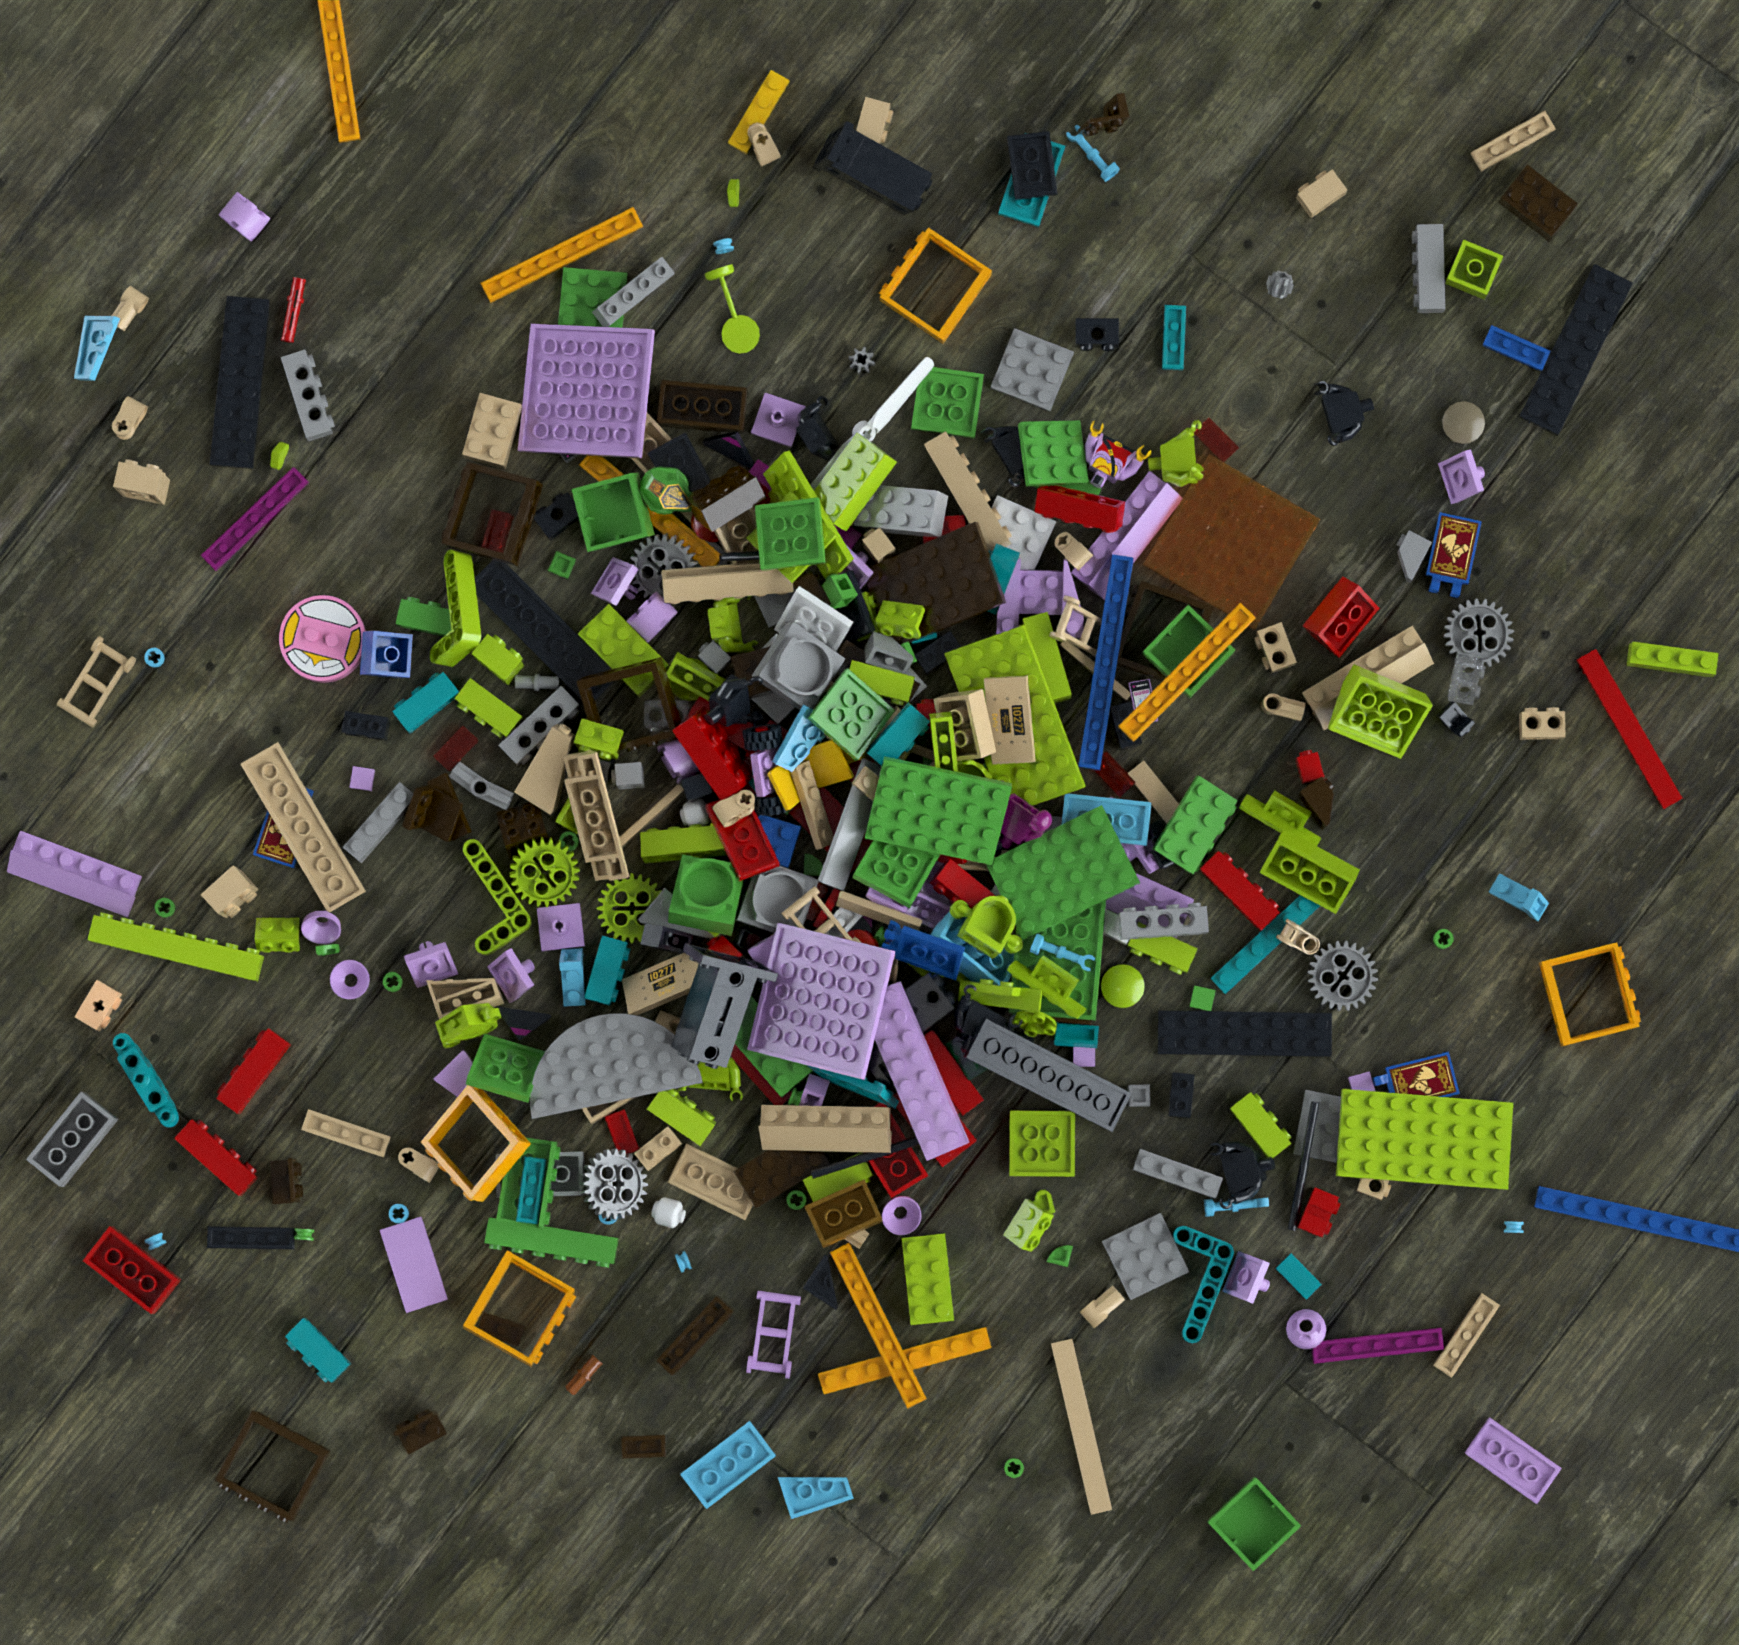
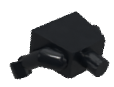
M1325 381L1314 383V386L1317 385L1320 388V391L1315 392V395L1324 394L1320 399L1331 436L1327 437L1329 444L1336 446L1338 443L1353 439L1361 430L1362 423L1365 421L1363 413L1374 410L1372 399L1367 398L1359 401L1356 391L1338 384H1328Z
M819 396L816 403L813 402L799 412L797 416L799 426L796 427V430L813 455L830 461L841 446L838 445L818 413L822 406L820 399L825 401V405L829 404L826 397Z
M1000 426L985 428L980 432L981 434L986 433L988 435L984 442L987 443L992 440L993 448L1011 477L1014 478L1015 483L1009 478V484L1013 487H1018L1025 480L1018 427Z
M731 674L710 695V711L704 715L706 722L709 725H714L718 722L724 727L734 724H747V722H752L753 726L756 727L764 725L762 722L764 718L759 711H754L750 716H747L750 713L748 685H753L754 681H760L759 685H761L763 679L759 676L752 677L750 680H747V678L739 679Z
M971 984L965 986V995L961 997L954 1011V1022L957 1029L956 1036L964 1040L960 1049L964 1054L983 1017L1011 1032L1014 1031V1027H1019L1023 1021L1022 1018L1019 1023H1014L1012 1018L1015 1017L1016 1013H1013L1010 1016L1009 1023H1006L1008 1019L977 1001L971 1000V994L967 992V989L973 988L975 991L977 990Z
M1239 1141L1225 1142L1222 1145L1214 1142L1210 1143L1209 1146L1216 1145L1218 1148L1216 1153L1210 1154L1220 1155L1229 1193L1231 1194V1198L1228 1199V1206L1223 1205V1199H1220L1219 1204L1223 1209H1229L1232 1203L1238 1204L1253 1198L1262 1188V1182L1267 1180L1265 1171L1275 1169L1272 1157L1262 1159L1261 1152L1259 1150L1254 1151L1250 1145Z

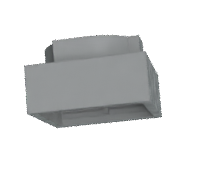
M786 622L752 674V677H761L763 685L798 710L801 709L803 704L813 709L845 658L795 622Z
M782 866L747 878L735 921L772 934L776 932L778 923L797 927L790 918L786 920L781 913L814 886L817 887L818 879ZM812 900L794 914L802 925H804Z

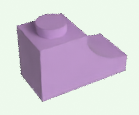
M809 1074L799 1106H822L830 1081Z

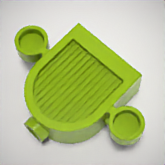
M1002 895L989 896L972 908H969L968 904L963 900H957L950 906V914L954 918H966L957 936L993 959L1001 954L1003 948L1011 954L1017 953L1022 949V939L1018 935H1011L1015 927L1016 915L1006 897Z
M489 1003L462 1005L436 1021L435 1024L443 1047L451 1048L460 1044L462 1040L477 1038L493 1031L498 1026L497 1020L501 1018L499 1008H494Z

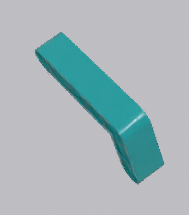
M1180 1226L1173 1232L1175 1243L1210 1257L1182 1329L1183 1339L1189 1343H1196L1203 1335L1233 1258L1234 1249L1231 1244L1190 1227ZM1183 1229L1189 1233V1238L1186 1242L1178 1240V1231ZM1202 1237L1209 1241V1247L1206 1250L1199 1249L1197 1245L1198 1240ZM1220 1246L1228 1247V1257H1219L1218 1249ZM1213 1266L1220 1267L1222 1273L1219 1278L1211 1277L1210 1269ZM1206 1286H1210L1214 1291L1210 1299L1202 1296V1289ZM1199 1306L1203 1307L1206 1311V1315L1202 1319H1197L1194 1316V1310ZM1189 1327H1195L1198 1331V1336L1193 1340L1186 1336V1330Z

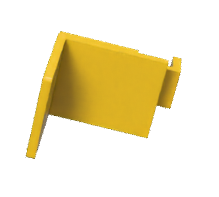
M832 740L815 744L810 749V754L802 761L809 760L818 788L854 777L848 764L855 762V760ZM866 750L859 758V760H862V758L864 759L868 755ZM776 765L768 772V777L785 810L788 811L799 803L800 799L791 771Z

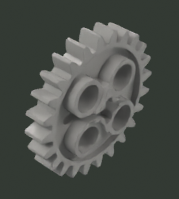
M668 533L664 534L662 539L659 534L655 535L654 540L651 536L646 538L647 543L642 541L639 543L641 548L637 547L634 549L637 555L630 557V559L635 561L632 565L638 568L634 576L636 580L632 584L640 585L637 591L644 590V598L648 595H653L656 591L663 597L662 565L666 566L665 570L676 569L674 566L675 561L680 562L683 568H693L698 563V561H692L691 559L695 553H688L691 546L688 545L684 548L682 546L684 540L676 542V535L669 540ZM657 549L664 551V559L657 556ZM646 566L653 569V576H649L646 573Z
M1475 599L1474 605H1472L1467 600L1466 608L1459 604L1458 609L1460 612L1453 610L1451 613L1454 618H1447L1451 625L1444 626V629L1449 631V633L1444 634L1443 638H1447L1450 641L1445 646H1452L1449 654L1456 652L1455 661L1462 658L1463 666L1470 662L1472 669L1476 663H1478L1479 669L1483 668L1484 663L1491 667V660L1498 664L1500 662L1498 655L1504 658L1506 654L1503 650L1509 651L1511 649L1507 643L1514 640L1508 637V635L1514 633V630L1508 629L1512 621H1505L1508 613L1501 615L1502 607L1497 610L1494 609L1495 602L1487 606V599L1482 604H1479L1478 599ZM1476 615H1479L1480 619L1479 631L1484 633L1480 638L1481 653L1478 652V636L1473 634L1477 631ZM1490 617L1494 621V626L1487 628L1483 623V619ZM1463 619L1472 621L1473 626L1471 629H1465L1462 626ZM1486 639L1495 641L1496 646L1494 649H1488L1485 646ZM1465 640L1472 641L1474 649L1471 651L1466 650L1463 642Z
M1336 941L1335 948L1330 943L1327 944V952L1323 948L1319 949L1322 956L1316 954L1313 956L1317 962H1310L1309 965L1314 970L1307 972V974L1313 975V978L1307 981L1308 983H1314L1310 991L1317 990L1318 992L1314 998L1322 997L1321 1005L1329 1002V1009L1337 1005L1338 1011L1341 1010L1342 1006H1345L1346 1011H1349L1350 1004L1355 1009L1358 1008L1357 1001L1365 1004L1364 996L1372 997L1368 990L1376 989L1371 983L1378 981V978L1372 977V974L1378 972L1377 969H1371L1375 961L1368 962L1367 960L1371 954L1363 955L1364 947L1356 950V943L1351 948L1348 947V941L1344 942L1343 947L1340 946L1339 941ZM1337 955L1344 956L1346 959L1345 966L1339 967L1335 964L1334 959ZM1351 960H1354V965L1346 974L1348 979L1342 980L1335 991L1331 992L1330 989L1339 979L1337 973H1342ZM1354 968H1360L1363 971L1362 979L1357 980L1352 976ZM1327 972L1333 976L1331 984H1325L1322 981L1323 973ZM1346 985L1350 988L1351 994L1349 997L1341 996L1339 992L1341 986Z
M609 1149L603 1150V1154L596 1153V1159H589L591 1165H584L587 1173H581L585 1181L580 1182V1185L585 1186V1189L580 1193L587 1194L583 1201L591 1202L588 1209L596 1208L595 1215L602 1214V1218L610 1217V1219H617L618 1217L623 1219L625 1214L632 1215V1210L639 1209L636 1203L644 1202L640 1196L647 1195V1192L642 1190L643 1187L648 1186L642 1180L647 1175L641 1174L644 1166L637 1167L639 1159L632 1160V1153L626 1154V1150H619L618 1152V1149H611V1151ZM603 1168L606 1170L605 1178L602 1176ZM623 1168L626 1170L625 1178L622 1177ZM603 1190H605L606 1192V1198L604 1200L601 1196ZM623 1190L626 1193L625 1200H623L621 1197Z

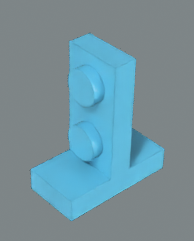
M1500 873L1489 890L1491 895L1522 910L1536 921H1539L1549 904L1539 891L1533 888L1530 890Z
M583 948L561 949L559 965L562 976L564 1006L585 1005Z

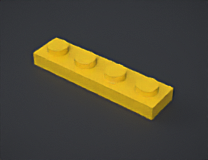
M770 70L728 141L730 146L747 155L752 146L748 136V128L753 123H761L763 125L766 123L788 86V79Z

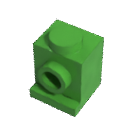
M846 573L840 575L831 574L825 578V582L822 584L831 602L830 607L833 609L847 606L858 595Z

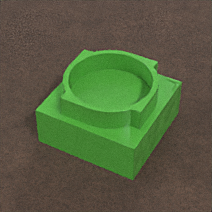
M639 472L572 489L587 552L655 535L648 506L640 492L641 479Z
M1187 605L1143 651L1142 655L1167 677L1214 629ZM1229 645L1189 685L1183 694L1190 699L1231 657L1235 649Z
M682 854L669 908L668 923L732 936L745 879L739 881L731 862L711 858L703 859Z
M1255 1476L1207 1521L1252 1571L1259 1567L1301 1527Z

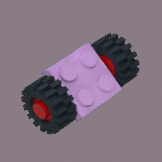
M766 724L746 728L742 732L745 750L757 751L750 755L756 794H754V810L759 816L786 813L787 811L768 777V772L776 766L772 760L783 742L781 726L779 724Z

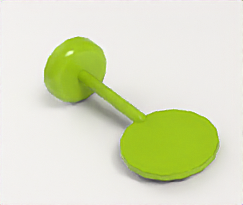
M733 264L707 272L704 275L708 281L720 280L732 316L723 326L722 341L729 350L741 354L755 348L759 341L760 332L754 320L748 316H737L724 279L725 276L734 272Z

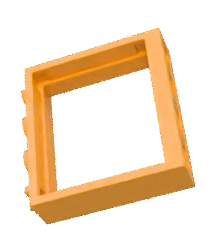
M928 227L926 232L922 231L915 240L918 242L914 249L909 248L903 257L905 262L901 267L898 265L891 274L893 279L889 284L885 283L882 286L879 294H881L880 301L944 344L991 277L992 270ZM929 241H932L979 273L940 331H937L890 299Z
M1617 943L1539 963L1561 1047L1640 1027V1012L1638 1009L1635 1010L1633 1001H1636L1633 988L1629 989L1627 981L1630 980L1628 968H1624L1622 959L1625 958L1624 952H1622L1621 946L1618 947ZM1610 952L1629 1023L1570 1037L1552 966Z
M469 1085L465 1087L421 1141L426 1148L425 1152L439 1162L438 1167L451 1176L450 1180L464 1191L463 1195L470 1201L484 1202L531 1144L483 1089ZM472 1102L480 1108L510 1142L475 1186L438 1146L439 1142Z
M507 1250L463 1324V1329L531 1367L533 1363L538 1364L543 1355L541 1349L544 1344H550L554 1337L552 1330L555 1325H561L565 1318L563 1311L566 1306L570 1308L575 1301L576 1296L573 1295L575 1289ZM511 1264L565 1294L529 1357L475 1327Z

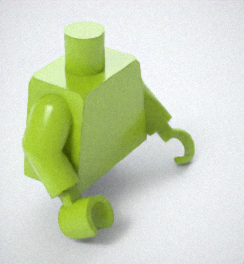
M1199 420L1193 421L1191 428H1186L1175 438L1160 446L1161 457L1148 458L1149 471L1162 470L1163 481L1179 487H1183L1188 483H1198L1197 480L1203 478L1201 471L1204 468L1196 463L1193 436L1197 424V428L1201 429V422Z
M734 597L714 600L713 607L708 609L712 640L719 644L725 652L743 653L744 651V653L755 651L752 646L758 644L757 641L753 640L743 644L737 607L740 599Z
M732 1057L729 1059L727 1068L718 1066V1069L706 1066L704 1062H699L697 1066L703 1083L686 1086L689 1088L730 1091L731 1087L733 1089L730 1092V1099L732 1101V1094L735 1092L740 1094V1101L743 1098V1093L739 1089L741 1086L740 1070ZM686 1087L678 1088L677 1091H685Z

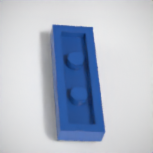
M1491 325L1482 345L1540 372L1543 370L1551 352Z

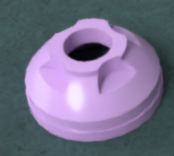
M315 911L306 915L302 922L301 931L304 937L313 943L329 944L339 938L341 924L339 919L328 911ZM325 917L328 921L321 923L317 921V918Z
M354 960L340 962L333 968L330 975V984L333 991L344 999L359 998L366 992L370 982L369 973L365 966ZM349 974L356 975L358 980L357 984L353 987H348L345 984V978Z
M893 1197L883 1207V1224L893 1234H910L920 1224V1207L910 1197ZM897 1207H904L907 1210L903 1218H897L894 1215V1210Z
M1299 1310L1287 1322V1336L1291 1343L1298 1348H1315L1325 1338V1321L1321 1315L1313 1310ZM1302 1321H1310L1313 1325L1312 1330L1303 1332L1299 1327Z

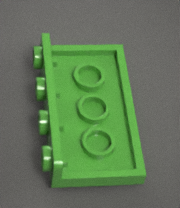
M1196 775L1152 849L1184 869L1187 873L1194 874V872H1198L1202 867L1203 857L1214 846V839L1223 832L1226 819L1235 812V804L1238 800L1204 778Z
M527 1138L531 1143L530 1146L503 1177L496 1222L544 1229L545 1225H549L551 1212H547L548 1203L553 1201L554 1190H550L551 1182L556 1181L557 1169L554 1168L555 1160H559L561 1147H557L558 1142ZM525 1156L547 1159L538 1224L516 1222Z

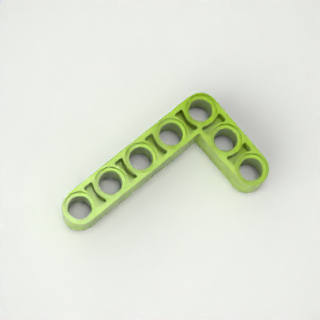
M448 550L444 556V571L451 631L431 648L430 661L435 664L453 667L479 645L481 628L472 556L468 553Z
M470 839L463 845L464 855L507 917L479 936L475 941L476 950L480 954L488 956L527 931L532 924V920L482 844L475 839ZM472 844H476L479 847L476 855L468 854V847ZM483 862L491 864V869L488 873L480 872V865ZM495 880L503 882V887L499 891L492 889V883ZM506 898H514L515 905L513 908L506 909L504 907ZM520 915H524L527 918V923L523 927L516 925V918ZM503 927L508 928V937L500 939L498 937L499 929ZM483 940L491 942V947L487 951L480 949V943Z

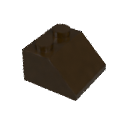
M1321 776L1300 791L1297 796L1307 810L1312 812L1311 815L1320 828L1324 830L1330 824L1334 798L1332 791L1334 787L1327 778L1324 780Z

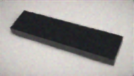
M208 1226L207 1248L295 1250V1228Z

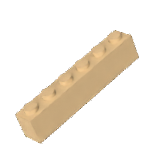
M945 431L925 443V448L970 524L973 522L979 523L988 551H993L996 543L1004 547L1011 545L1008 539L1012 537L1006 525L1001 527L998 521L1001 519V516L995 507L991 509L987 503L991 499L985 489L982 491L979 489L977 484L980 483V480L974 471L969 472L967 465L970 463L964 453H958L956 448L959 444L953 435L949 437Z
M760 562L661 570L664 603L700 602L705 599L722 600L729 597L740 599L752 595L763 597L767 594L785 595L788 592H793V583L778 569L762 571L760 570Z

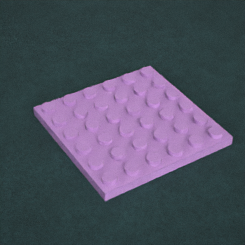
M531 324L518 451L642 458L655 331L653 329Z
M778 923L767 965L768 968L778 973L776 982L767 980V983H763L747 1050L865 1080L895 951Z

